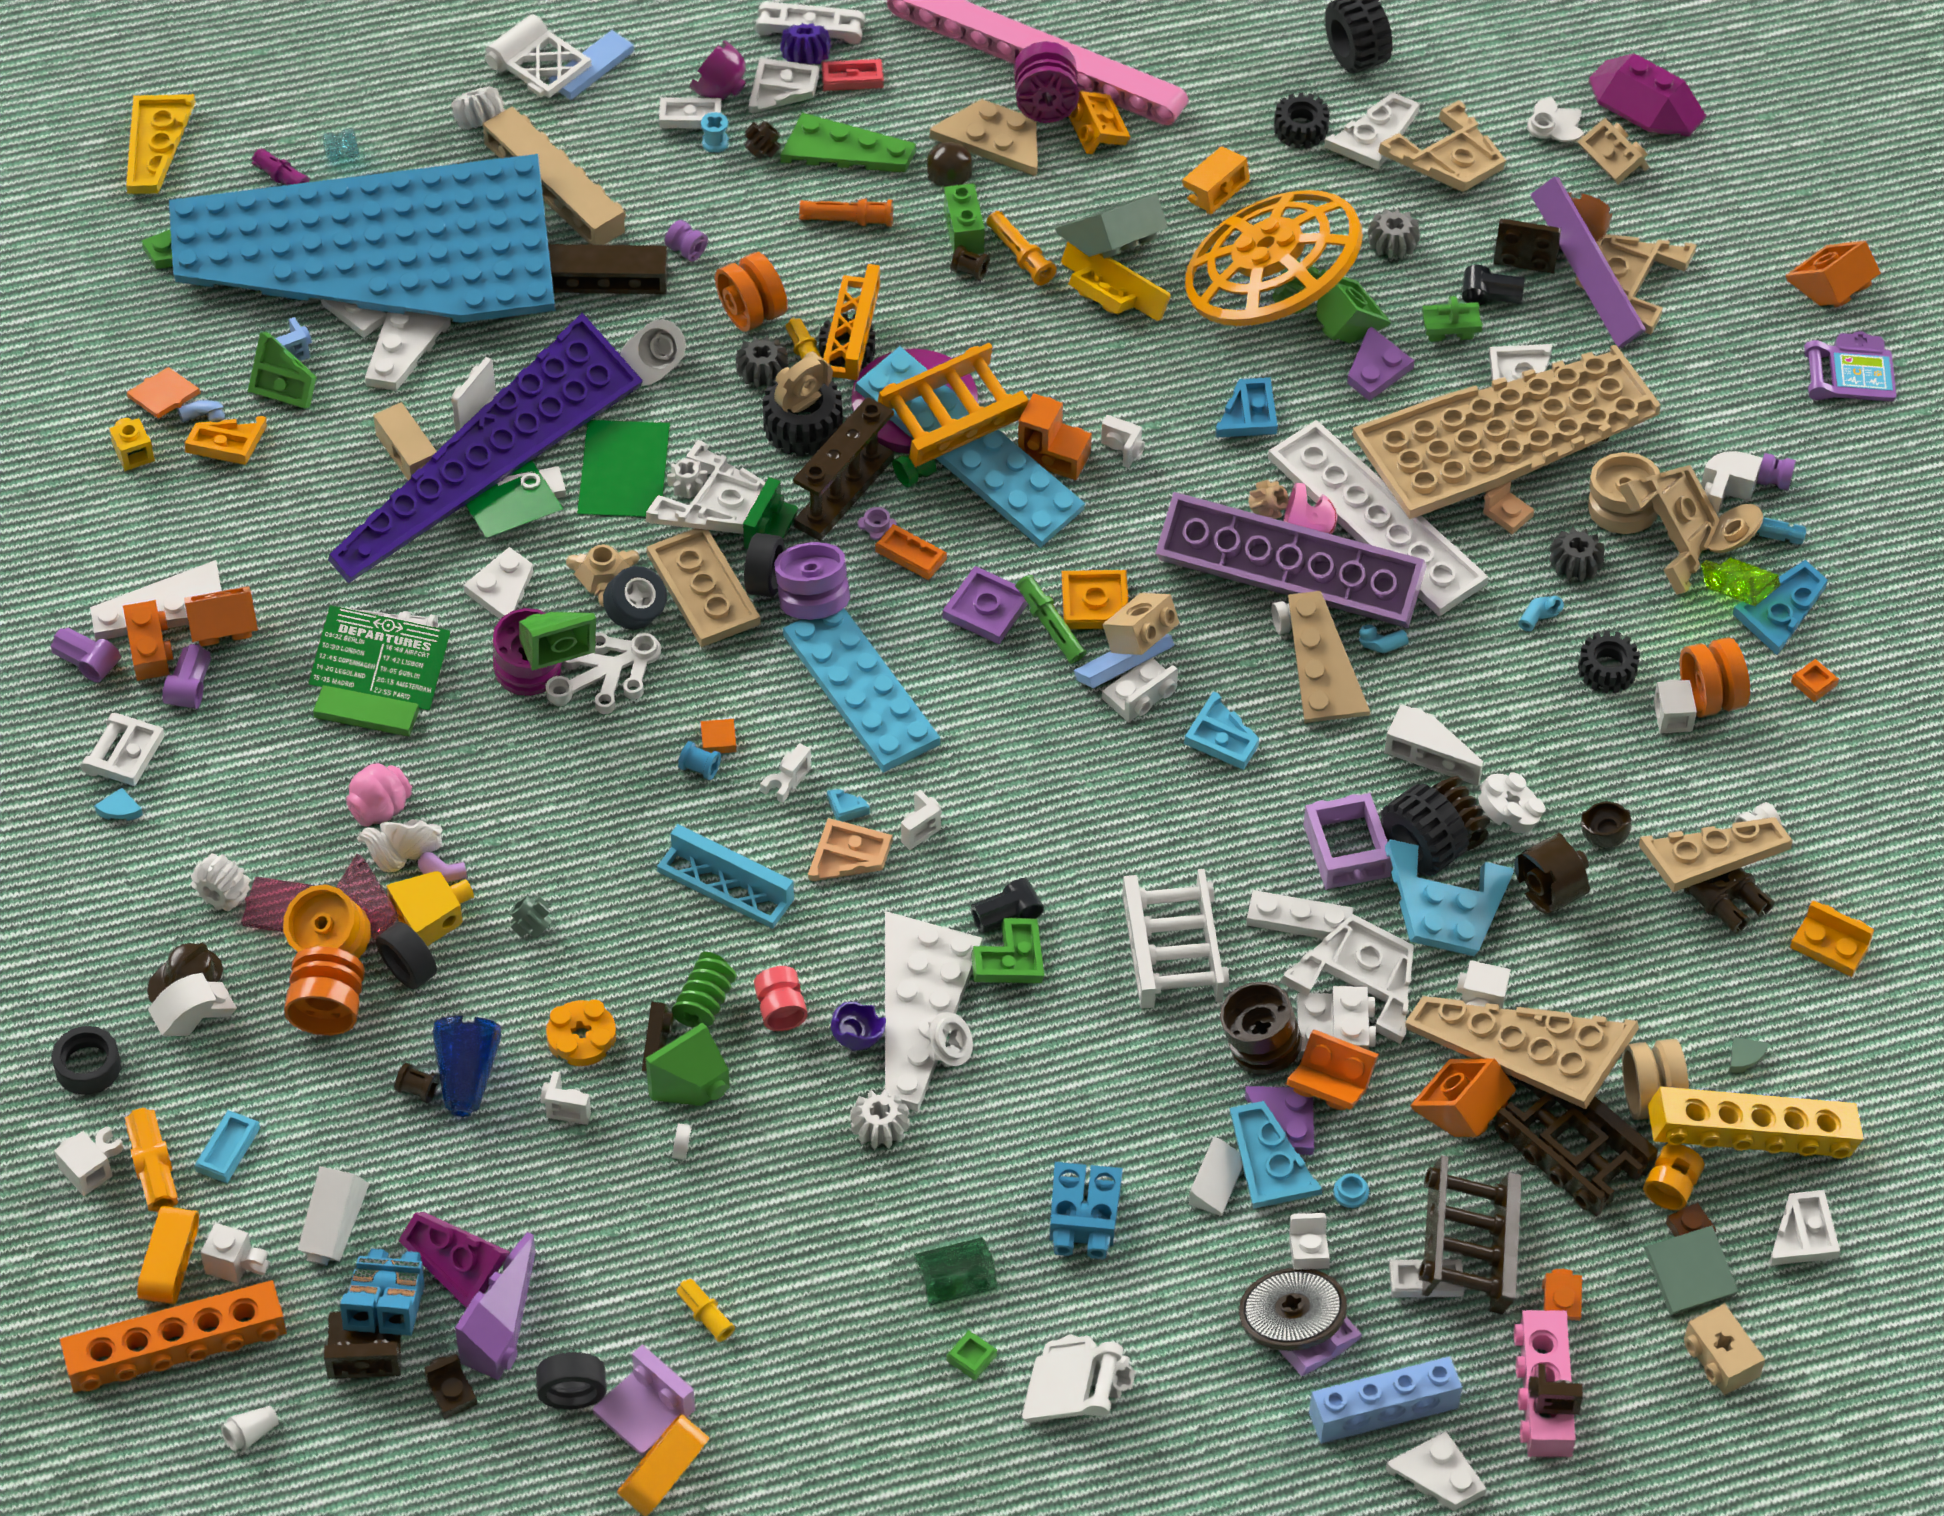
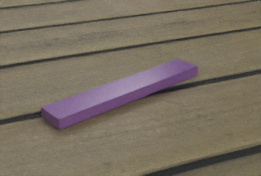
M1554 176L1530 195L1547 225L1561 228L1559 246L1617 347L1623 348L1644 333L1646 329L1558 177Z

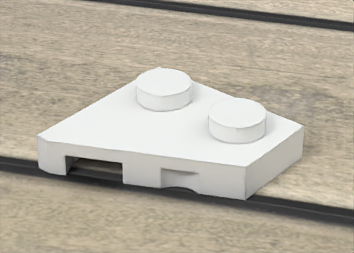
M509 547L464 584V593L501 619L511 611L516 610L518 603H521L525 594L524 588L529 584L533 574V564Z
M1825 1191L1790 1193L1770 1258V1264L1780 1265L1838 1258L1840 1248Z
M1447 1432L1397 1456L1386 1464V1470L1394 1477L1396 1474H1399L1413 1482L1415 1489L1425 1495L1435 1497L1440 1504L1452 1511H1456L1479 1499L1486 1492V1487Z

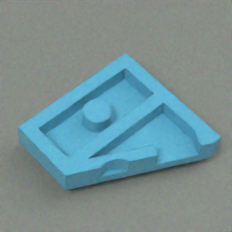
M1213 691L1185 735L1184 744L1244 770L1259 746V738L1250 728L1243 725L1242 719L1235 711L1230 712L1222 704L1221 696Z

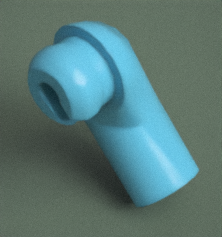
M1558 596L1533 599L1518 622L1520 628L1530 632L1534 629L1538 620L1557 616L1563 610V600Z
M1364 625L1359 630V635L1361 636L1359 641L1362 646L1380 653H1387L1409 643L1408 636L1402 629L1386 636L1377 634V628L1373 625Z

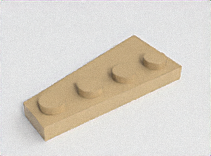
M1322 592L1289 594L1288 601L1304 723L1370 715V709Z
M1772 817L1733 823L1732 828L1717 829L1715 826L1701 828L1700 833L1683 835L1682 831L1668 833L1666 838L1653 839L1652 835L1640 837L1639 847L1672 892H1676L1790 850L1793 840L1778 820Z

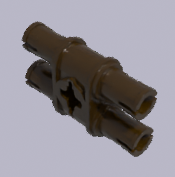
M1742 868L1684 888V892L1688 895L1691 894L1705 908V912L1708 915H1716L1734 934L1739 933V929L1742 931L1750 921V918L1733 904L1732 901L1734 899L1744 901L1759 917L1764 916V913L1767 914L1775 902L1755 884L1754 876L1751 873H1746Z

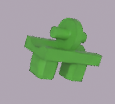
M1449 296L1448 304L1422 306L1425 333L1431 342L1442 341L1445 338V334H1457V337L1461 340L1473 339L1475 333L1482 332L1483 325L1480 319L1478 303L1458 304L1456 296Z

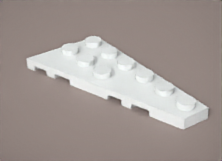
M885 911V1089L888 1092V1097L899 1094L901 1104H907L908 1109L919 1111L938 1060H934V1051L927 1048L930 1040L924 1034L929 1030L928 1021L942 1012L957 1013L973 971L971 956L973 946H982L983 938Z

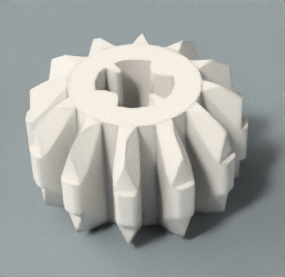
M490 86L464 93L456 97L451 104L455 121H457L459 127L464 129L482 126L487 120L505 111L503 99L499 95L497 88Z
M211 853L194 868L190 885L198 891L196 895L202 897L206 904H212L216 910L230 911L246 898L250 890L248 885L250 879L243 874L244 869L235 864V860L231 862L223 854L218 856Z
M884 1089L881 1095H876L870 1090L868 1099L859 1096L856 1101V1107H852L850 1112L853 1134L859 1135L861 1145L871 1141V1146L874 1150L878 1147L879 1143H884L889 1149L892 1145V1140L901 1142L904 1138V1132L909 1129V1109L907 1104H901L899 1094L888 1097L886 1089Z

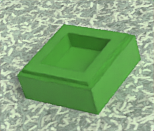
M968 1330L946 1355V1361L975 1381L996 1358L997 1349Z

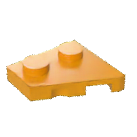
M258 416L256 417V423L237 425L236 419L223 420L221 422L195 423L185 441V453L246 465L267 427L266 417Z

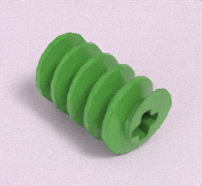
M707 951L700 953L699 960L695 963L693 971L688 976V982L684 984L682 993L678 995L676 1004L672 1007L673 1017L679 1023L688 1027H696L701 1023H704L706 1026L713 1025L714 1015L719 1013L720 1004H723L726 999L725 994L731 990L732 986L730 983L735 982L737 978L735 970L721 956Z

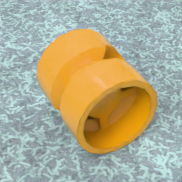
M1666 1144L1663 1146L1655 1162V1167L1650 1171L1644 1183L1643 1190L1649 1200L1662 1208L1669 1210L1683 1209L1693 1191V1186L1697 1183L1704 1169L1705 1163L1703 1158L1696 1151L1683 1144Z

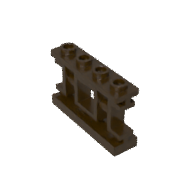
M1534 1087L1533 1093L1540 1100L1524 1113L1512 1102L1506 1106V1109L1502 1107L1497 1111L1494 1128L1498 1136L1504 1142L1511 1143L1516 1147L1528 1163L1538 1166L1545 1172L1556 1187L1567 1191L1580 1208L1589 1210L1596 1217L1602 1213L1603 1206H1608L1613 1200L1615 1191L1607 1183L1622 1170L1637 1181L1641 1174L1646 1176L1655 1167L1658 1149L1596 1096L1593 1097L1588 1107L1584 1109ZM1556 1101L1568 1110L1559 1119L1548 1111L1556 1104ZM1536 1120L1547 1127L1539 1135V1138L1528 1129ZM1570 1126L1574 1127L1592 1143L1576 1157L1555 1140ZM1608 1145L1619 1154L1611 1163L1600 1155ZM1588 1164L1599 1172L1591 1179V1182L1579 1173Z

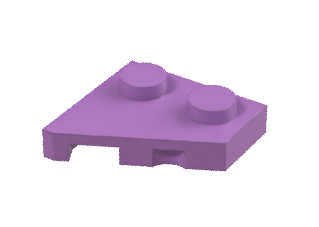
M1370 327L1350 369L1347 384L1370 401L1414 368V360L1373 327Z
M1246 1086V1101L1248 1103L1265 1101L1286 1133V1137L1296 1153H1299V1155H1313V1097L1301 1096L1295 1093L1292 1087Z

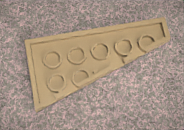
M1422 996L1405 1021L1407 1030L1472 1059L1495 1058L1506 1074L1584 1109L1588 1107L1639 1029L1636 1020L1625 1019L1624 1023L1607 1021L1606 1017L1593 1016L1592 1019L1572 1017L1571 1013L1541 1009L1517 1007L1516 1010L1501 1009L1499 1005L1486 1003L1485 1007L1467 1005L1463 1000Z

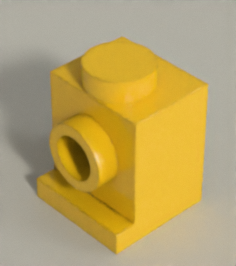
M122 418L113 427L109 428L112 445L124 471L155 461L150 437H148L140 418L135 420ZM143 449V451L128 455L129 452Z

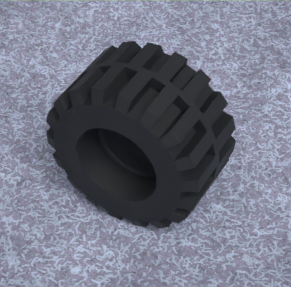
M1334 0L1328 3L1325 10V28L1328 42L1339 64L1347 72L1353 74L1388 62L1393 51L1392 32L1387 15L1378 0Z
M775 380L772 381V386L766 388L765 396H763V427L766 432V438L768 441H773V446L776 449L783 448V452L790 455L791 452H795L796 456H803V453H809L810 456L815 455L843 424L842 395L840 390H837V385L833 381L828 386L823 383L822 387L818 390L822 394L820 398L805 410L800 411L810 412L811 414L797 415L790 409H787L788 412L784 411L776 403L774 394L778 383Z
M1418 783L1413 785L1386 805L1381 811L1380 821L1388 841L1392 839L1419 846L1417 873L1421 875H1436L1467 851V846H1469L1468 833L1461 816L1444 795L1427 784Z

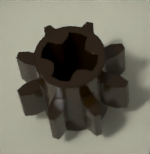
M763 121L759 126L756 122H753L745 131L744 136L747 138V141L744 143V146L755 157L761 159L766 154L769 158H772L780 149L781 144L777 140L781 135L770 123Z

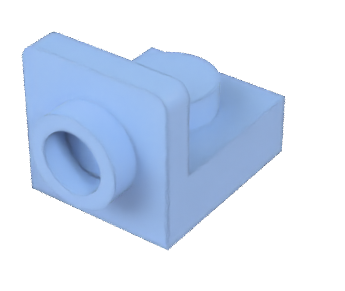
M293 317L289 319L291 333L275 339L299 361L310 358L308 344H311L312 340L306 326L301 327L296 318Z

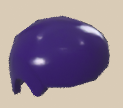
M856 1001L844 1002L832 1013L831 1032L839 1044L851 1051L869 1049L879 1041L885 1031L886 1018L878 1017L874 1005H862Z

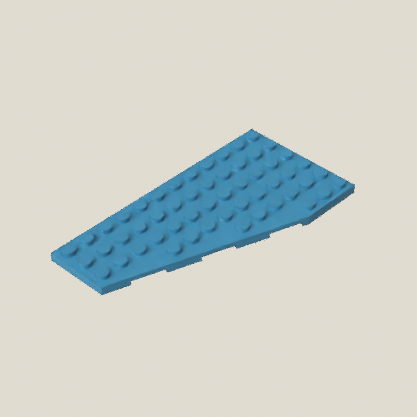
M538 154L169 200L175 282L214 287V284L260 290L264 295L309 301V298L352 303L357 304V307L362 309L405 314V311L451 317L454 322L461 323L556 311Z

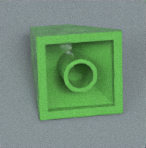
M1326 269L1320 272V277L1325 274ZM1345 276L1335 287L1318 299L1316 317L1324 325L1322 328L1323 332L1334 341L1339 339L1352 343L1364 338L1370 327L1379 331L1391 324V321L1360 283Z
M549 612L542 615L533 614L525 620L519 621V639L532 671L595 653V614Z
M704 1023L699 1024L646 1058L648 1094L654 1101L702 1106L710 1100L719 1099L730 1088L729 1069Z

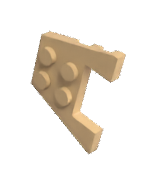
M1460 100L1443 108L1439 115V120L1455 131L1453 134L1420 150L1400 133H1397L1381 142L1378 153L1462 192L1502 171L1506 162L1490 138L1482 136L1477 129L1478 122L1475 118L1468 117L1464 112L1466 107Z
M1606 234L1596 243L1646 329L1645 333L1651 335L1662 315L1663 308L1637 299L1635 296L1654 261L1685 272L1695 254L1696 244L1685 243L1684 247L1669 245V241L1658 240L1656 244L1639 242L1638 237ZM1576 275L1575 284L1584 289Z
M1691 465L1620 484L1618 487L1631 511L1642 509L1650 500L1652 501L1655 512L1659 514L1668 531L1669 538L1674 542L1680 553L1664 569V572L1676 595L1687 592L1691 586L1689 582L1690 576L1696 573L1700 566L1698 558L1703 550H1707L1720 521Z

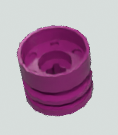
M1037 42L1024 48L1016 57L1014 64L1015 97L1019 110L1024 116L1035 122L1052 123L1066 118L1077 107L1079 100L1075 57L1068 48L1055 42Z
M523 608L511 611L502 617L494 628L493 671L496 680L503 688L516 695L533 696L544 693L547 681L552 677L561 675L562 662L532 671L519 639V621L525 620L533 614H546L538 609Z

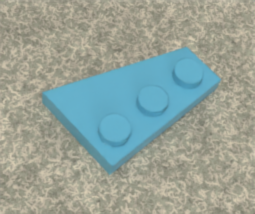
M1265 1101L1230 1108V1116L1253 1209L1322 1194L1321 1186L1312 1177L1299 1153H1296L1286 1137V1133Z

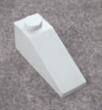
M1400 705L1387 732L1384 753L1451 777L1459 776L1462 781L1478 786L1481 779L1483 761L1433 715L1425 713L1418 708Z

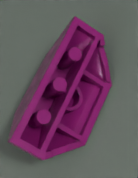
M1635 53L1606 60L1589 77L1588 82L1592 86L1598 105L1648 132L1662 134L1680 133L1681 136L1689 137L1706 119L1705 112L1685 80Z

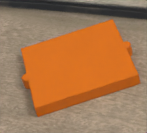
M169 367L151 378H145L144 382L126 392L129 399L158 419L176 408H181L182 404L201 393L197 386Z

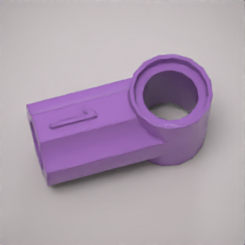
M68 627L58 630L50 646L53 654L78 666L86 678L96 683L102 681L121 659L119 650L109 641L99 639L95 642Z
M196 644L183 647L173 675H168L165 680L162 696L164 704L194 709L199 708L203 697V680L211 661L209 651Z

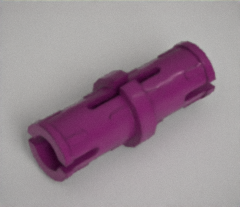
M264 148L258 149L252 157V164L268 173L270 178L276 183L292 185L308 183L310 180L308 176L291 167L289 161L273 156Z

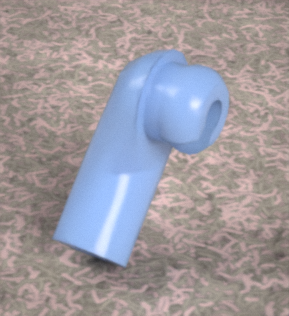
M198 400L177 408L182 422L206 414L208 415V420L212 422H219L225 418V413L222 410L224 407L219 401Z

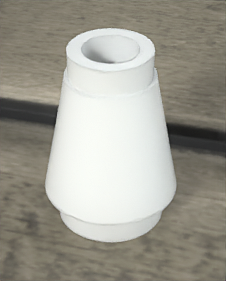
M266 1406L265 1408L229 1417L227 1423L221 1426V1431L225 1442L231 1450L237 1451L241 1449L245 1451L274 1427L278 1426L279 1420L274 1409L271 1406Z

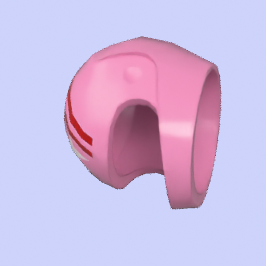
M1295 483L1289 497L1283 521L1333 534L1338 516L1333 503L1324 494L1321 495L1317 504L1313 507L1307 502L1305 484Z

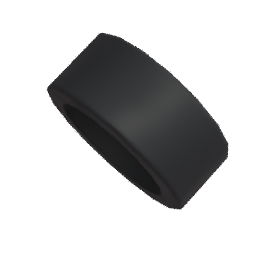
M761 533L753 535L747 550L744 569V585L748 594L774 597L777 594L779 585L777 584L774 562L778 555L785 551L782 537Z
M397 922L376 937V946L381 958L393 975L406 987L412 990L417 989L436 975L437 965L433 955L420 936L407 924Z
M81 1026L73 1028L61 1035L53 1047L51 1057L57 1080L64 1089L74 1094L91 1095L102 1092L110 1087L119 1076L121 1060L116 1040L109 1032L99 1027ZM87 1047L99 1048L107 1054L106 1062L93 1072L85 1074L75 1073L66 1067L67 1059L79 1049Z
M581 1352L559 1353L547 1357L536 1368L538 1399L547 1406L565 1410L582 1409L598 1403L606 1394L604 1362L594 1355Z

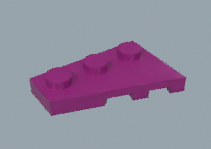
M426 1212L414 1213L398 1240L409 1252H419L423 1266L466 1308L478 1292L485 1294L489 1287V1278L494 1272L498 1273L510 1251Z

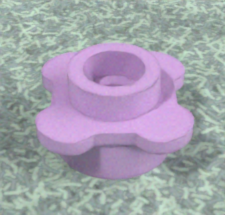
M882 507L868 509L864 517L858 520V527L865 529L873 540H880L893 524L897 525L896 520L890 519L889 512Z

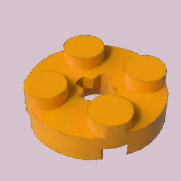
M579 1000L555 1007L550 1013V1019L546 1027L548 1047L554 1056L566 1059L567 1063L573 1066H589L598 1063L606 1057V1052L616 1042L614 1018L599 1000ZM579 1028L589 1030L584 1038H579L578 1034L572 1033Z

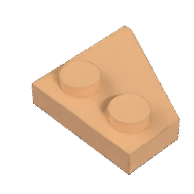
M828 818L808 872V879L814 882L883 870L893 842L892 835Z

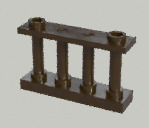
M867 396L793 478V483L809 491L810 502L795 517V528L821 542L894 460V451L878 443V432L894 415V410Z
M1442 1155L1433 1167L1427 1169L1424 1179V1187L1428 1188L1424 1260L1421 1262L1418 1274L1419 1280L1423 1281L1422 1295L1429 1297L1440 1282L1485 1292L1486 1296L1490 1297L1489 1312L1503 1315L1516 1299L1522 1175L1508 1172L1499 1184L1496 1183L1494 1186L1447 1175L1448 1157ZM1446 1190L1491 1200V1204L1495 1205L1494 1215L1491 1217L1447 1206ZM1445 1220L1489 1230V1234L1493 1235V1245L1487 1247L1444 1236ZM1443 1251L1487 1261L1488 1265L1491 1266L1490 1278L1442 1267Z

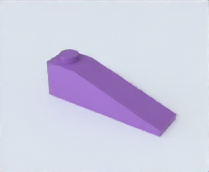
M527 1232L507 1256L503 1273L494 1272L489 1278V1287L486 1294L478 1292L455 1327L461 1364L499 1380L505 1369L509 1370L513 1366L518 1353L516 1348L536 1253L533 1234Z

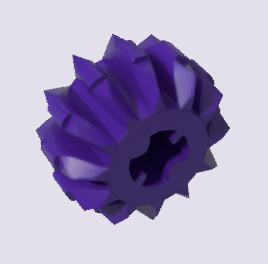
M802 23L801 25H791L790 28L783 30L780 51L782 52V58L786 59L787 62L808 65L820 64L821 61L827 60L830 54L831 38L829 37V31L825 30L824 26H815L814 23Z

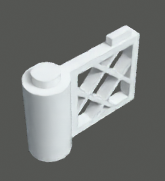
M534 14L527 16L485 48V60L492 69L501 72L510 71L528 83V89L539 97L545 95L550 98L592 66L589 57L548 31L544 22ZM549 43L558 49V52L540 53V50ZM562 60H575L578 62L572 67H562ZM540 61H558V67L540 68ZM524 62H536V68L523 69L520 65ZM558 76V79L547 85L540 80V77Z

